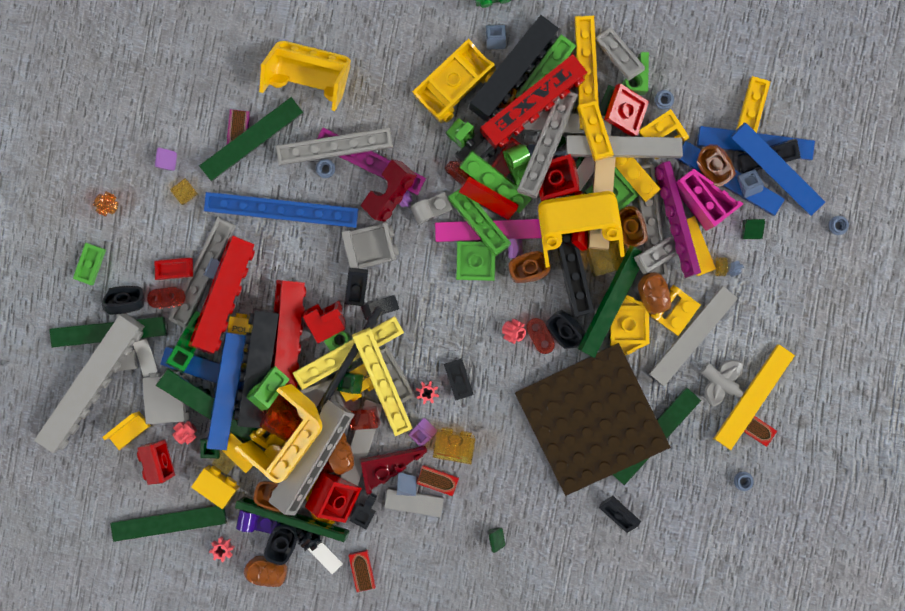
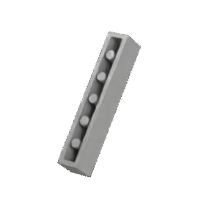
M328 400L324 404L319 415L322 422V431L287 479L280 482L273 490L272 496L268 501L284 515H296L355 414L334 401Z

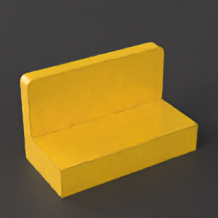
M138 411L129 415L102 438L104 440L110 439L117 449L121 450L151 425L146 424L145 417Z
M230 433L227 450L222 451L247 473L254 465L235 450L237 445L243 443L233 433Z

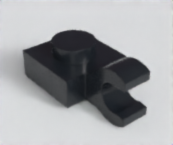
M370 493L364 505L358 503L349 521L366 530L376 512L371 508L376 501L377 495Z

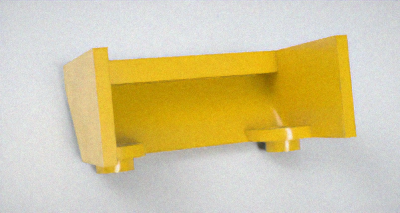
M279 41L261 63L259 92L264 93L268 85L281 88L289 81L324 90V97L332 102L331 110L336 111L343 98L351 60L344 55L288 41Z
M602 191L542 201L538 205L546 268L550 267L547 250L560 247L562 244L561 234L601 229L602 235L606 240L617 241L620 256H625L618 202L613 192Z
M292 384L279 387L276 390L297 408L299 417L303 419L285 446L281 448L279 445H271L264 452L250 440L235 447V450L274 483H280L287 479L322 431V422L316 405Z

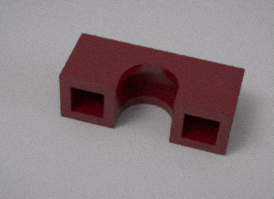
M391 159L381 174L388 184L386 192L382 194L381 192L370 190L360 205L374 220L386 222L417 177L402 161Z

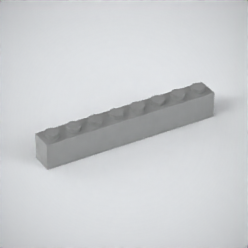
M128 314L118 316L35 438V442L52 453L66 448L69 443L67 439L70 435H74L80 427L78 425L80 420H84L88 416L91 404H95L101 397L99 393L102 388L105 389L112 380L110 377L113 372L116 373L121 368L122 363L120 362L123 357L126 358L133 350L132 344L139 341L142 337L144 325Z

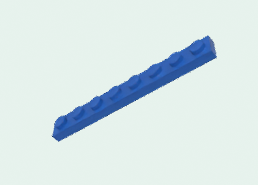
M206 192L204 204L205 212L357 228L359 212L358 208Z

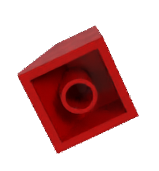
M571 154L552 159L539 190L541 202L580 191L578 172Z
M166 439L138 447L137 458L142 463V476L147 481V485L164 483L175 476Z
M321 472L305 507L317 518L346 523L362 488L336 475Z

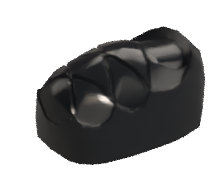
M139 286L109 288L102 299V308L109 315L138 311L144 307L145 297L143 289Z
M559 310L546 321L548 331L564 349L579 347L586 332L570 314Z
M281 522L275 526L269 536L264 552V557L267 561L283 565L289 560L297 543L296 527Z

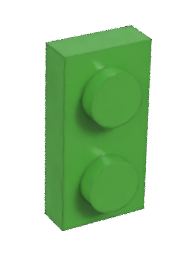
M85 243L73 279L94 285L106 249Z

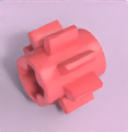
M512 319V322L507 321L502 327L503 339L513 344L516 341H522L526 334V330L523 328L525 324L516 319Z
M422 381V388H416V391L420 392L417 399L422 398L424 400L423 404L429 400L433 404V397H439V394L435 393L438 386L433 387L431 385L432 381L427 385ZM424 388L432 390L431 397H428V395H423L425 391Z
M190 421L185 423L179 422L173 427L175 432L172 435L180 444L184 442L189 444L197 438L195 435L197 429Z
M221 536L218 542L213 541L211 543L214 548L209 553H213V560L221 559V562H224L226 557H232L233 554L230 551L235 546H231V539L223 540Z

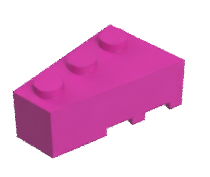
M695 169L689 171L676 181L680 198L706 231L718 225L743 205L742 202L730 197L728 192L722 191L713 185L711 180Z

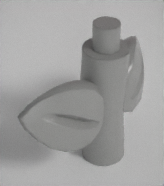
M727 360L720 365L718 370L709 362L702 367L700 373L710 381L705 387L704 393L706 400L711 406L720 404L725 398V392L738 398L743 395L744 392L734 382L742 373L743 362Z

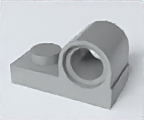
M445 192L410 206L418 225L453 210Z

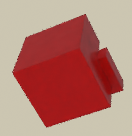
M340 301L321 309L319 304H316L304 311L303 318L317 343L346 329V321L342 316Z

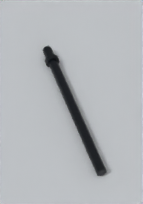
M375 307L371 316L367 317V323L362 330L369 327L372 330L373 326L379 322L378 318L383 310ZM355 343L317 406L319 415L322 407L331 399L359 352Z

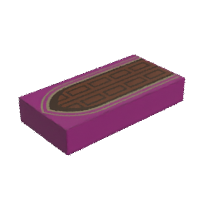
M230 109L226 145L249 129V111Z

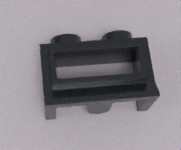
M479 132L466 143V146L455 153V157L463 162L471 151L482 141H487V139ZM490 146L480 157L483 160L487 156L491 158L498 149Z

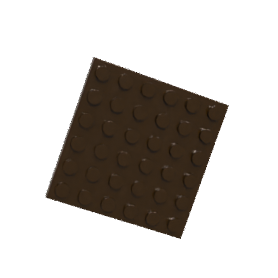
M619 343L598 352L595 358L589 356L515 392L565 496L671 448Z

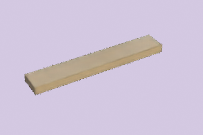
M616 157L595 161L592 193L602 191L613 192ZM601 229L589 230L588 248L609 249V241L603 237Z

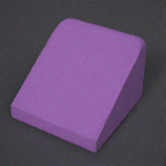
M158 148L155 167L174 171L177 153Z
M509 239L511 246L508 247V258L514 259L523 255L522 240Z
M423 418L408 435L421 447L435 435L437 430Z

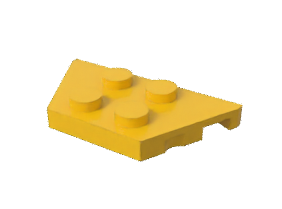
M626 295L610 327V346L619 343L625 356L650 344L649 312L646 310L643 302Z

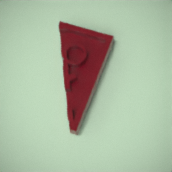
M426 446L360 459L366 494L372 493V489L379 484H385L391 477H395L398 473L402 472L407 468L406 465L416 459L417 461L427 453Z

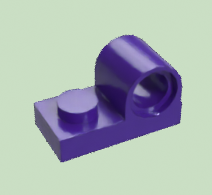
M240 510L236 529L242 532H254L256 530L271 534L278 521Z

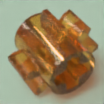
M106 191L104 195L99 193L93 203V206L96 207L95 211L105 217L108 213L114 214L119 204L115 201L117 197Z

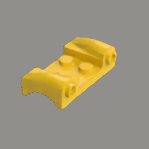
M468 38L412 92L415 98L440 123L444 121L447 123L454 116L453 107L479 82L486 83L496 71V67Z

